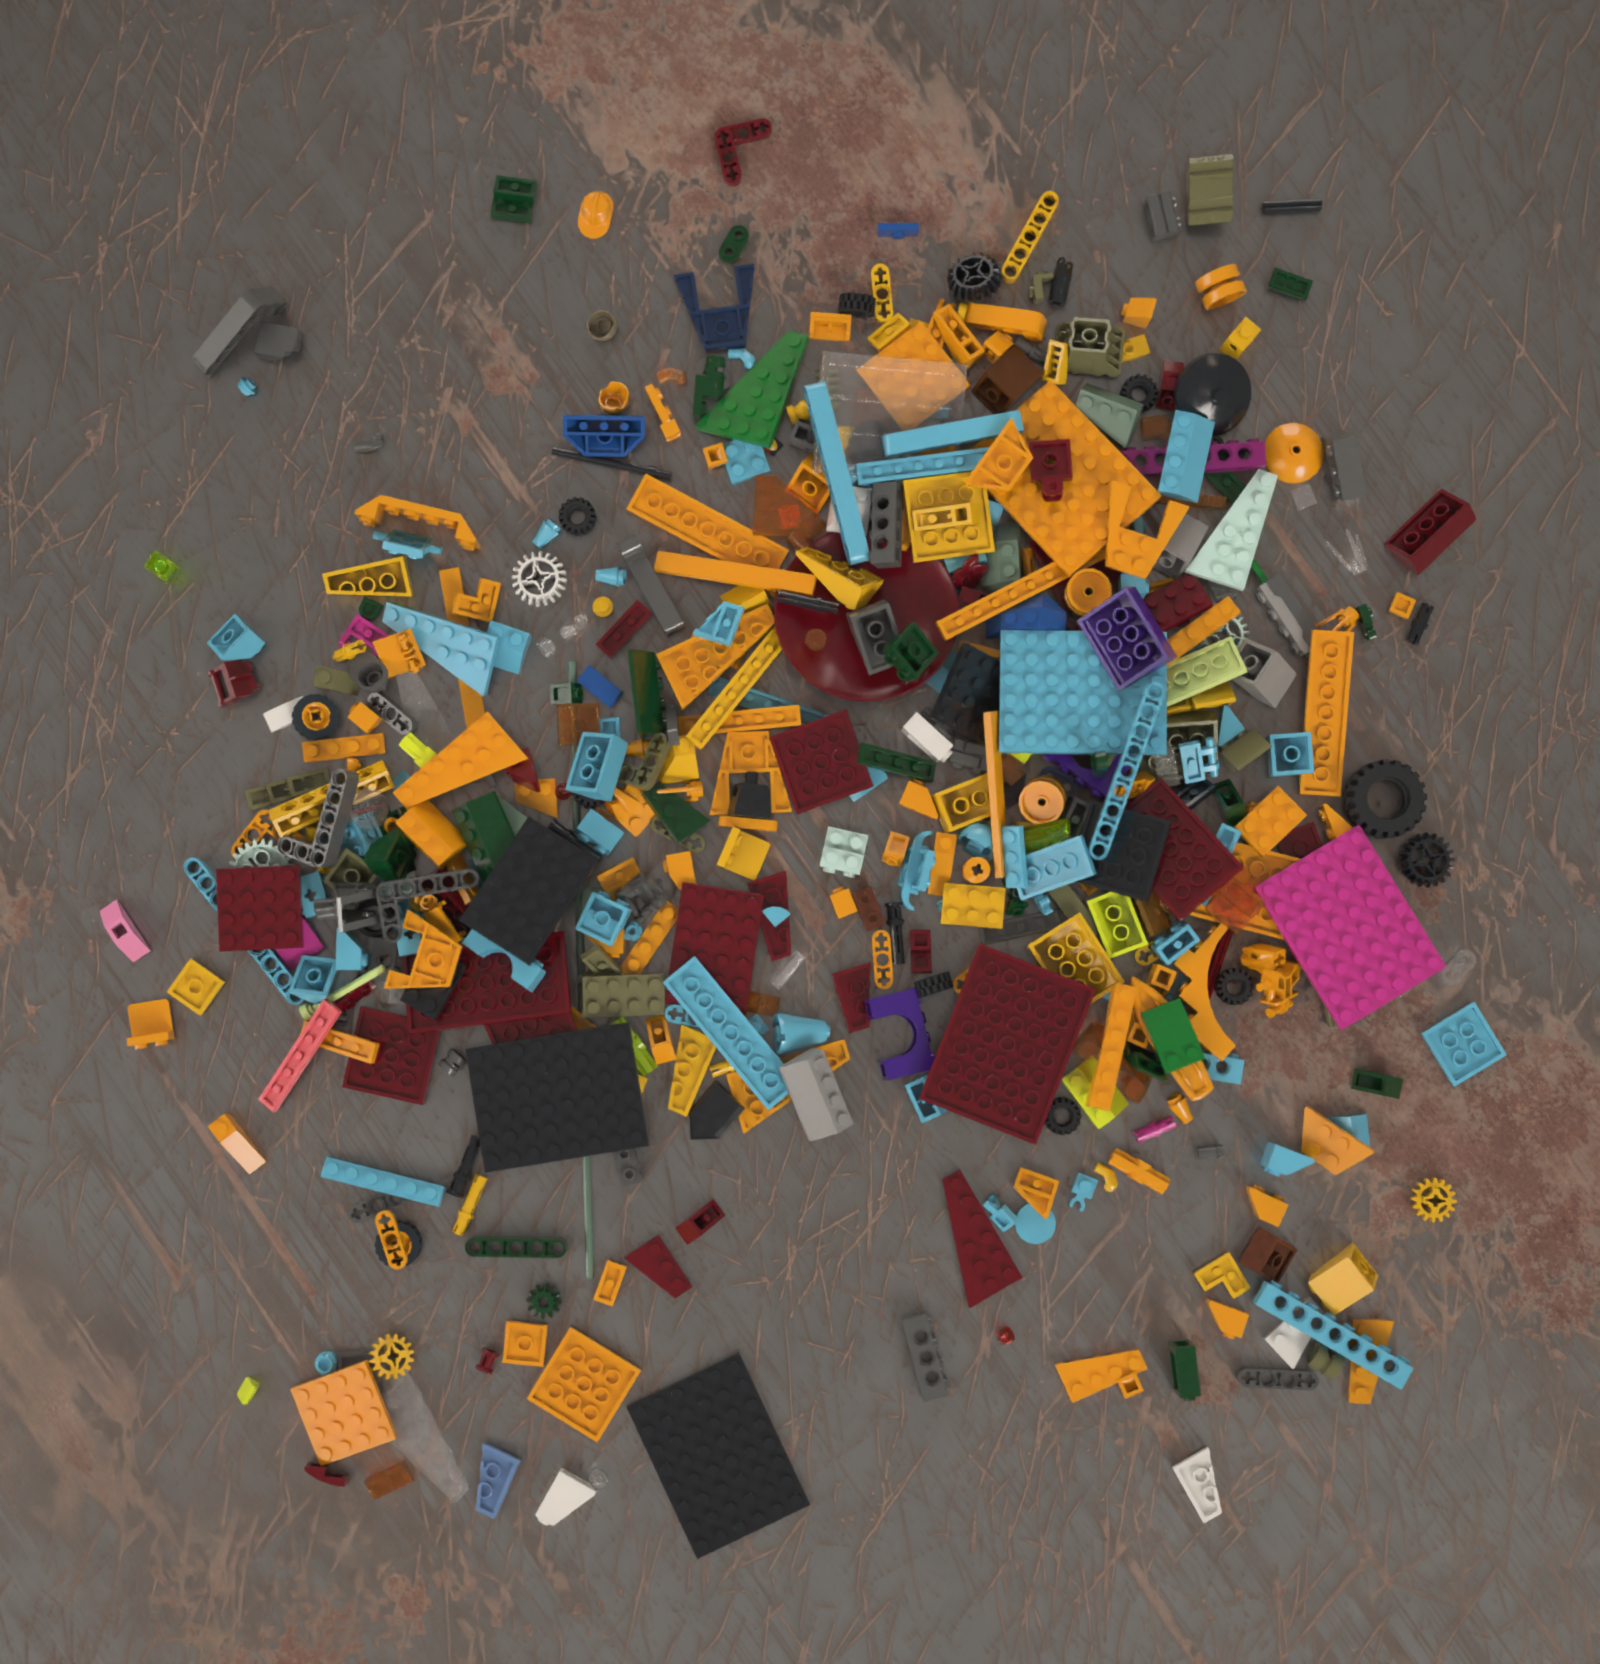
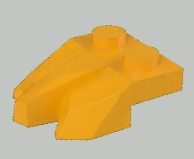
M625 785L624 788L616 786L613 794L615 798L612 801H605L606 809L629 832L637 837L656 815L642 797L643 790Z

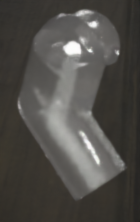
M584 614L575 617V624L560 629L563 638L578 634L588 625V620H586Z

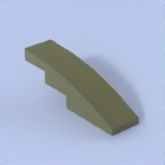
M326 767L245 790L244 793L249 811L295 799L329 784L330 778Z

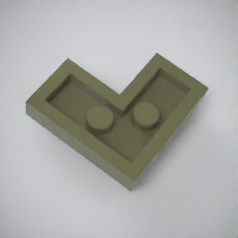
M596 944L581 954V960L590 969L576 978L577 983L582 987L581 976L613 975L623 972L622 967Z

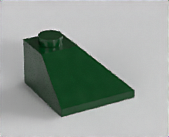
M396 828L371 843L363 860L373 874L386 881L406 878L417 854L401 829Z

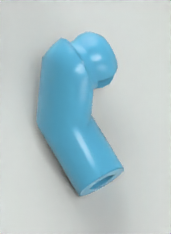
M728 349V359H741L744 362V367L747 369H751L755 365V357L747 349Z

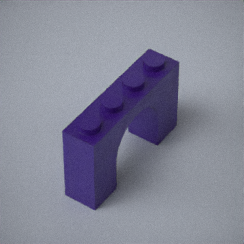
M1071 754L1041 755L1047 762H1054L1058 765L1057 768L1063 774H1070L1074 777V781L1079 786L1089 788L1091 794L1099 800L1101 798L1105 800L1121 756H1115L1104 778L1094 779L1092 769H1085L1079 766L1073 760ZM1124 765L1121 768V774L1125 776L1132 767Z
M916 988L864 1000L868 1020L897 1015L909 1023L913 1033L912 1043L906 1052L898 1056L878 1060L883 1081L930 1070L935 1055L930 1050L931 1037L925 1029L926 1017L924 1012H921V998H918Z

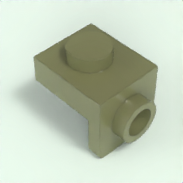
M1039 271L1036 275H1033L1031 280L1032 286H1029V297L1033 298L1034 304L1042 303L1044 298L1042 283H1051L1054 278L1053 273Z

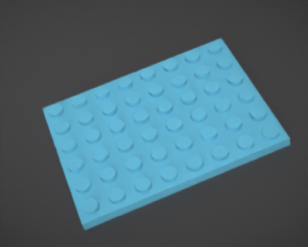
M1001 630L999 753L1094 754V752L1105 751L1106 755H1121L1144 689L1148 683L1154 681L1164 686L1165 695L1143 755L1166 756L1167 664L1123 690L1118 691L1083 631ZM1163 632L1167 639V632ZM1157 685L1151 686L1149 694L1152 697H1157L1160 694V688ZM1150 705L1144 706L1142 714L1145 717L1151 716L1153 708ZM1137 726L1135 734L1138 737L1144 736L1146 733L1145 726ZM1131 745L1128 748V754L1138 755V746Z

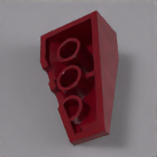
M445 866L441 871L438 868H436L430 874L447 872V866ZM451 876L443 878L442 882L446 887L454 885ZM425 879L422 882V887L424 889H432L434 883L430 879ZM458 890L432 894L438 899V902L445 900L446 904L442 906L443 911L451 920V923L455 925V929L458 932L465 930L467 934L464 937L466 938L472 929L459 920L470 904L465 905Z

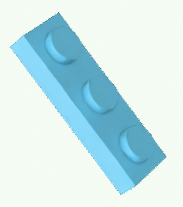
M1023 825L1002 826L1006 888L1028 887Z

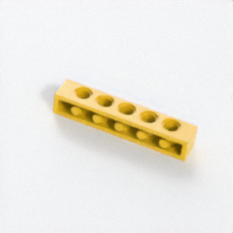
M383 760L356 771L359 776V783L352 805L395 787ZM329 784L269 810L272 823L280 838L320 820Z

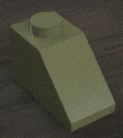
M316 666L314 687L333 692L358 695L359 686L351 679L348 672Z

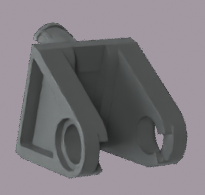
M333 883L334 896L332 898L313 899L316 921L335 918L339 933L377 924L379 922V915L375 910L344 909L345 904L375 897L376 885L372 883Z

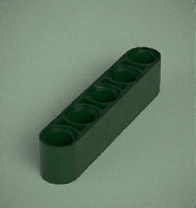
M473 1236L465 1243V1251L472 1257L561 1258L568 1250L567 1241L561 1237ZM472 1241H477L480 1244L479 1251H473L470 1248ZM493 1241L500 1243L501 1250L499 1252L492 1250L491 1243ZM513 1242H519L522 1245L520 1252L513 1251L511 1246ZM534 1242L542 1244L543 1250L541 1252H535L532 1249ZM556 1242L561 1243L564 1248L563 1252H555L553 1244Z

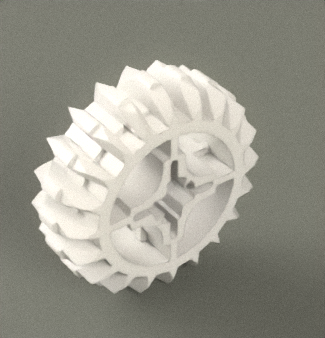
M539 551L538 557L535 556L534 552H531V559H528L526 555L523 556L526 561L525 563L517 561L520 569L513 568V571L518 573V575H512L511 578L518 582L513 583L512 586L513 588H519L515 592L516 595L523 593L521 596L522 601L529 598V605H532L535 600L536 606L539 607L540 601L543 600L544 605L548 606L547 599L550 598L551 602L554 603V595L559 598L562 596L558 589H566L565 586L560 584L567 582L566 578L561 577L566 574V571L560 570L563 567L562 563L556 564L558 561L557 557H553L550 560V553H547L545 558H543L542 551ZM538 563L549 565L555 572L541 571ZM530 566H533V573L531 574V576L526 577V579L523 580L526 570ZM537 571L544 578V580L542 579L541 586L534 580L538 575ZM556 578L554 586L546 593V584ZM524 586L538 587L540 595L528 592Z

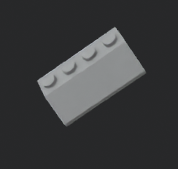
M811 1048L778 1067L808 1141L838 1134L854 1124L824 1050Z

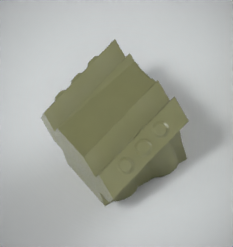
M1232 154L1189 158L1188 177L1186 179L1188 226L1232 221L1234 173Z
M1074 317L1072 322L1065 321L1057 325L1055 340L1068 344L1067 371L1073 375L1091 374L1097 377L1107 374L1109 377L1114 378L1120 375L1125 330L1118 325H1110V320ZM1055 347V351L1061 352V348Z

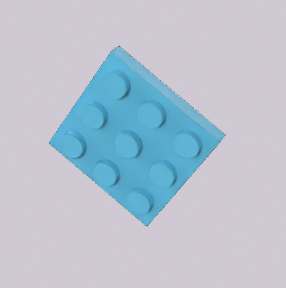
M1475 1002L1469 1003L1420 1033L1452 1087L1457 1086L1507 1055Z

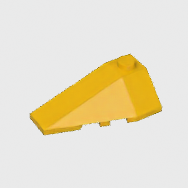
M805 547L796 551L797 557L832 595L850 610H857L866 606L883 584L884 580L862 568H860V571L848 567L849 563L845 561H832L830 555L813 548Z

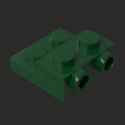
M914 621L909 623L898 636L892 638L882 649V652L885 654V661L888 664L894 665L898 670L897 676L901 680H906V682L917 679L939 654Z

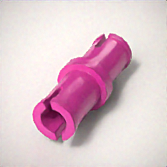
M1170 1115L1160 1121H1152L1148 1126L1133 1131L1134 1137H1137V1143L1139 1144L1154 1136L1157 1138L1161 1133L1176 1128V1123L1172 1122L1174 1120L1173 1117Z

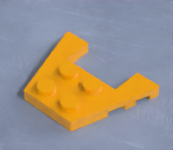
M407 910L402 928L422 934L411 975L389 970L384 988L451 987L463 946L413 911Z

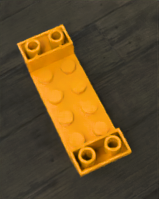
M379 495L355 510V515L359 518V521L369 527H375V524L381 526L384 513L387 511V514L399 516V514L406 515L407 519L418 521L419 518L424 519L426 523L438 526L439 523L444 524L446 528L456 531L455 539L465 550L474 551V548L480 549L481 547L466 520L459 513L384 495Z

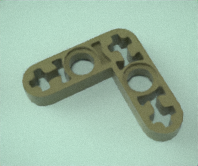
M663 733L655 734L648 745L639 768L623 763L617 782L643 791L650 790L654 786L671 748L668 736ZM653 757H656V764L653 766H649V761ZM631 770V778L625 780L624 776L626 772Z

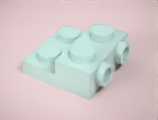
M828 826L819 867H823L824 872L835 874V870L841 871L843 876L850 878L860 875L868 835Z

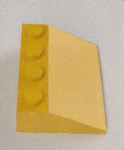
M1080 912L1026 945L1039 967L1095 988L1096 991L1091 1004L1109 993L1112 984H1123L1125 982Z

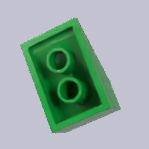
M1180 998L1141 1012L1162 1070L1166 1074L1205 1059Z

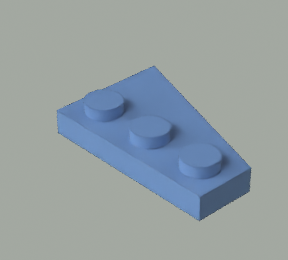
M484 1442L482 1443L483 1454L482 1462L480 1463L481 1474L480 1484H478L476 1511L495 1519L521 1459Z

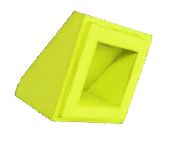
M250 1377L245 1378L237 1392L238 1398L244 1405L251 1402L260 1386V1383Z

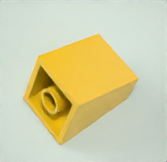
M1351 1243L1311 1274L1308 1286L1311 1292L1315 1295L1317 1294L1322 1300L1323 1307L1334 1316L1374 1291L1379 1275L1356 1245Z

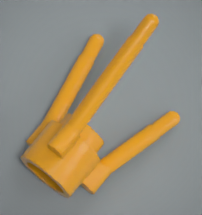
M1348 606L1345 610L1341 608L1335 614L1315 624V627H1321L1339 616L1338 621L1340 623L1332 631H1337L1344 626L1347 627L1345 632H1350L1357 625L1356 621L1360 618V615L1353 607Z
M702 780L678 782L688 783L686 787L657 790L658 794L686 792L687 796H691L684 799L687 803L699 801L698 797H703Z

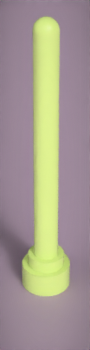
M384 965L377 966L327 995L325 999H328L330 1002L339 999L384 973L386 967ZM321 1002L317 1005L305 1003L300 1006L299 1012L303 1019L309 1021Z

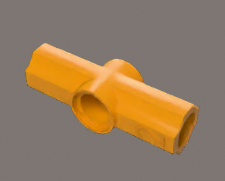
M1115 1148L1108 1161L1110 1165L1126 1173V1176L1140 1184L1144 1183L1161 1194L1165 1192L1171 1180L1153 1169L1151 1165L1137 1157L1130 1156L1118 1148Z

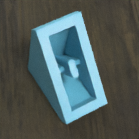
M1223 705L1220 708L1218 748L1245 730L1227 705Z

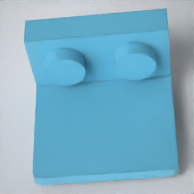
M370 812L367 815L363 814V816H358L348 821L341 844L343 852L348 848L364 859L371 843L383 837L374 816H371Z

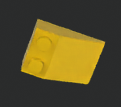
M987 773L931 795L944 833L952 832L990 817Z

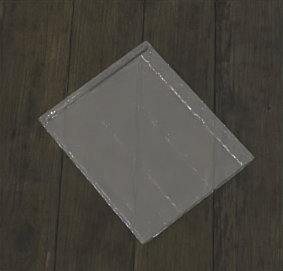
M822 351L819 382L824 381L828 389L850 476L857 477L856 464L920 455L921 452L895 457H885L881 438L883 435L963 420L967 364ZM815 439L812 473L824 474ZM957 445L956 451H960V445Z

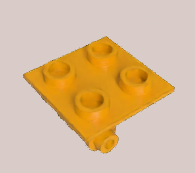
M411 628L372 642L380 661L388 669V678L409 671L417 673L420 671V667L426 666Z

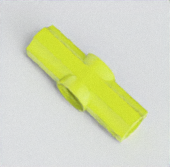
M411 732L399 743V746L414 759V762L420 768L437 755Z

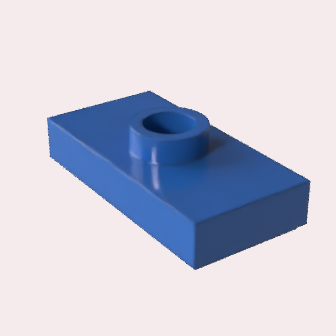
M919 223L878 224V237L903 239L904 236H918Z

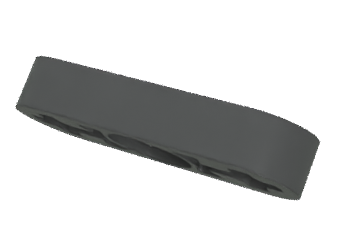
M376 692L369 695L367 699L369 708L402 735H407L410 732L414 734L416 732L417 721L386 694ZM376 698H379L378 701L382 705H377L378 702L376 701ZM391 708H394L396 711L394 719L389 717V710ZM403 722H408L409 729H406V725Z
M676 704L665 705L669 746L680 745Z

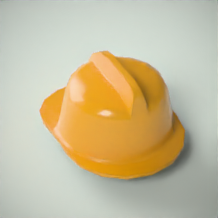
M593 191L588 193L581 203L578 226L580 232L590 239L602 237L609 229L613 213V201L607 193Z

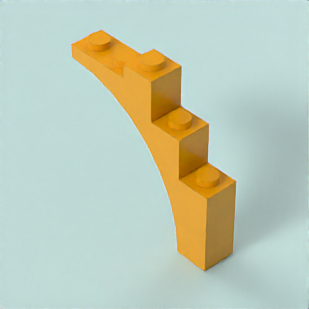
M1222 923L1219 926L1215 924L1207 932L1209 937L1205 942L1200 940L1193 948L1196 951L1195 953L1187 950L1173 964L1191 981L1190 984L1186 981L1178 990L1181 994L1178 997L1197 1013L1195 1016L1191 1013L1188 1018L1198 1041L1220 1062L1236 1046L1218 1024L1210 1005L1207 989L1211 956L1217 943L1228 929Z

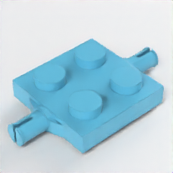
M395 529L390 533L376 530L373 533V539L383 541L382 549L388 550L391 554L401 553L408 555L411 559H420L426 553L430 552L441 555L443 547L432 545V538Z

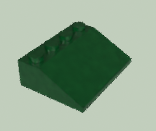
M627 650L637 733L640 738L653 737L659 733L665 734L667 721L666 718H663L662 710H666L665 698H661L660 690L664 689L662 677L658 678V669H661V665L655 652Z

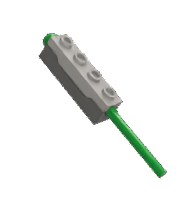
M1253 558L1251 569L1260 581V586L1256 589L1258 592L1256 593L1257 598L1262 604H1266L1269 609L1267 610L1272 620L1278 622L1280 625L1279 631L1285 638L1288 637L1292 643L1290 644L1292 651L1296 655L1299 654L1300 657L1305 655L1309 659L1311 630H1317V628L1282 575L1279 573L1268 580Z

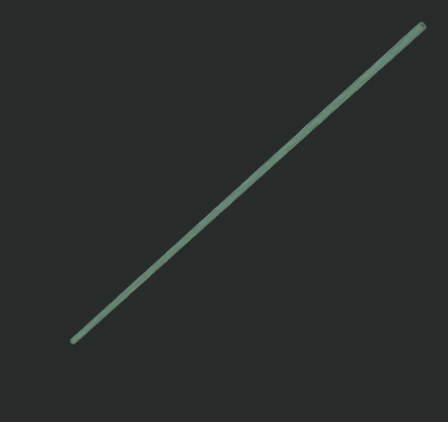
M576 661L568 662V683H577ZM569 704L571 768L578 747L577 704ZM572 795L573 831L575 832L581 823L580 806L577 801L573 800L574 796ZM582 888L575 897L576 925L583 912ZM576 930L577 977L585 972V963L581 960V954L585 952L584 934ZM577 983L578 1011L582 1013V987ZM591 1156L582 1157L586 1279L594 1278Z

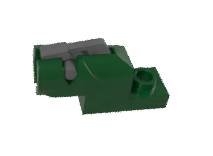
M707 356L703 370L705 375H696L693 419L701 420L702 414H706L707 402L703 400L719 401L724 390L729 388L728 367L725 357Z

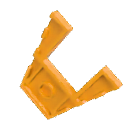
M1112 480L1109 485V520L1107 522L1108 539L1106 540L1105 567L1146 579L1189 509V506L1169 500L1157 538L1146 536L1120 527L1131 487Z
M769 731L727 732L710 815H727L730 805L729 774L746 772H770L771 813L792 812L777 758L769 739Z

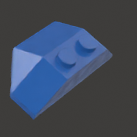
M627 414L563 415V436L584 456L625 457L645 438V416Z
M1040 592L997 614L995 619H987L986 638H1000L1001 630L1067 631V613L1045 592Z

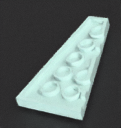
M1260 469L1256 471L1242 493L1186 568L1185 573L1240 591L1244 590L1278 475Z

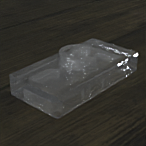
M1168 745L1166 756L1153 755L1157 779L1162 778L1168 786L1180 784L1174 748L1172 745Z

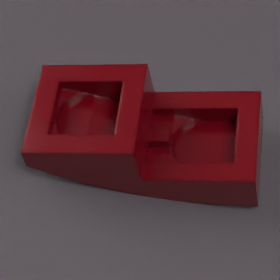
M930 929L910 930L911 974L932 973Z
M308 1462L304 1467L305 1472L324 1483L339 1487H345L348 1484L349 1475L328 1473L329 1464L320 1466V1463Z

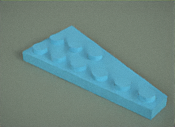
M391 601L386 602L382 619L383 623L397 633L411 628L421 651L483 697L487 696L500 640L499 636Z

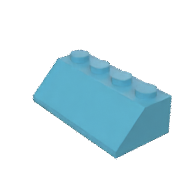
M1179 410L1175 411L1158 492L1162 496L1198 503L1215 422L1198 414Z

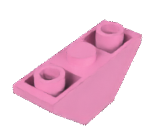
M115 900L99 911L105 929L115 944L132 962L137 961L151 951L118 900Z

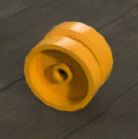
M1236 264L1220 267L1196 280L1194 284L1198 293L1205 294L1202 298L1205 310L1224 306L1247 292L1244 281L1237 280L1240 272Z
M1093 568L1082 569L1076 572L1067 582L1064 590V601L1069 610L1083 617L1111 598L1112 585L1108 577L1101 571ZM1089 590L1091 591V593L1089 595H1086L1085 591Z
M1041 775L1031 779L1019 797V808L1026 820L1037 825L1051 824L1057 820L1067 803V793L1063 784L1058 779L1048 775Z

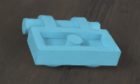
M1213 737L1205 738L1206 745L1203 747L1200 746L1199 740L1178 744L1185 784L1206 780L1205 772H1210L1211 777L1219 776L1218 769L1220 765L1216 759L1217 745L1214 744ZM1208 755V762L1203 764L1202 756Z

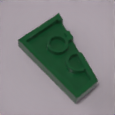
M657 782L650 790L644 791L641 794L676 844L711 821L675 793L658 794L657 790L668 789L660 782Z

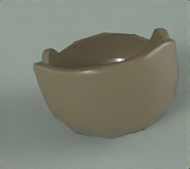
M607 310L594 312L586 322L587 334L597 341H607L617 331L616 318Z

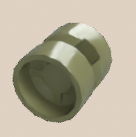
M1320 1342L1313 1346L1306 1360L1307 1366L1316 1371L1321 1370V1374L1331 1380L1338 1376L1345 1363L1344 1356L1336 1351L1330 1352V1348Z

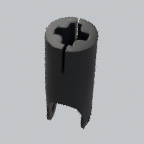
M1060 257L1057 260L1048 303L1055 306L1066 305L1072 277L1073 263L1067 262L1065 264L1066 259L1064 257Z

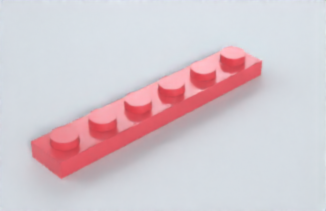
M324 999L258 1099L272 1112L278 1111L342 1013L328 999Z

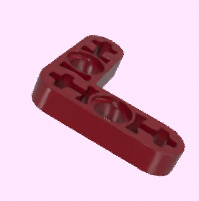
M760 118L721 127L716 130L714 134L723 178L728 186H738L742 180L735 146L768 138L772 133V125L768 119ZM760 125H764V127L767 128L765 133H762L761 130H758L760 129ZM752 126H754V130H757L754 136H752ZM740 129H747L749 135L746 138H740L737 134ZM721 134H725L727 137V147H723V141L719 139ZM730 152L734 158L732 161L726 162L722 158L723 154ZM732 166L734 175H738L734 181L731 178H727L730 176L729 167Z

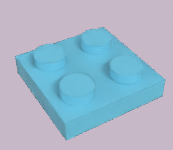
M737 440L723 444L728 460L725 466L732 485L770 473V468L761 446Z

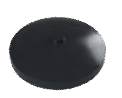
M1219 353L1204 354L1189 362L1180 373L1174 389L1175 410L1198 414L1215 422L1212 436L1225 434L1235 428L1246 415L1251 401V382L1245 368L1231 356Z

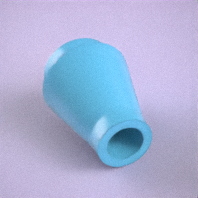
M548 518L546 521H543L532 542L542 549L559 534L561 527Z
M621 566L597 569L595 579L596 581L620 587V585L626 584L627 571L622 569Z

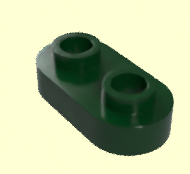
M742 225L733 226L719 249V258L724 264L731 265L739 259L749 240V232L746 227ZM737 232H741L743 235L742 237L737 238L735 234ZM726 250L733 251L731 255L725 254Z

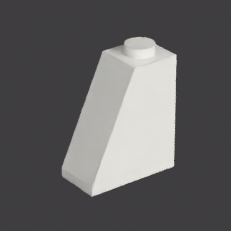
M561 1467L535 1514L538 1517L537 1520L548 1526L550 1524L554 1526L593 1497L597 1487Z

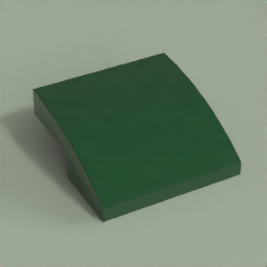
M496 175L493 190L494 197L490 212L491 218L531 224L537 180Z
M1125 1041L1123 1056L1132 1068L1165 1083L1169 1081L1168 1075L1162 1070L1160 1062L1156 1060L1155 1053Z

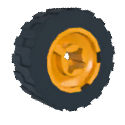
M310 694L300 699L294 706L291 716L293 718L292 724L295 726L294 729L300 733L299 735L309 740H318L329 736L336 729L335 727L339 722L337 706L327 696H321V694ZM313 713L318 714V716H319V719H318V720H315V721L312 720V719H313V718H312V714H313Z
M397 1221L408 1255V1262L405 1266H408L420 1255L422 1238L414 1225L409 1224V1222ZM387 1224V1229L383 1230V1233L389 1230H394V1227L392 1226L389 1228ZM378 1234L374 1243V1247H376L375 1252L379 1257L378 1259L388 1266L386 1254ZM388 1234L386 1242L391 1246L395 1245L397 1241L396 1235ZM401 1249L389 1250L390 1253L395 1252L396 1257L393 1259V1262L401 1265L400 1262L403 1260V1257H399L397 1254V1250Z

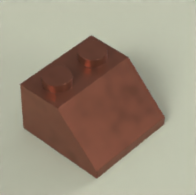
M1259 1227L1257 1232L1254 1233L1248 1248L1243 1252L1239 1263L1270 1282L1273 1280L1279 1283L1298 1249Z

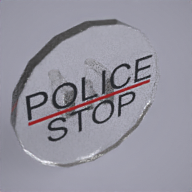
M372 788L362 789L355 793L350 817L360 828L375 829L381 826L387 818L389 812L388 802L385 796L378 790Z

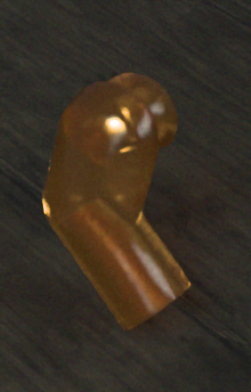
M669 367L656 373L660 383L670 378L676 379L678 384H684L687 381L685 371L675 367Z

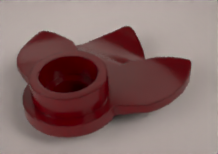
M977 553L973 554L964 561L962 567L954 571L952 575L954 585L959 588L962 586L971 589L976 587L979 583L978 579L987 573L989 566L987 564H978L979 555Z

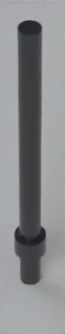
M552 448V455L644 475L646 473L654 478L667 480L672 478V472L659 470L655 466L648 465V467L599 456H584L580 452L562 448Z

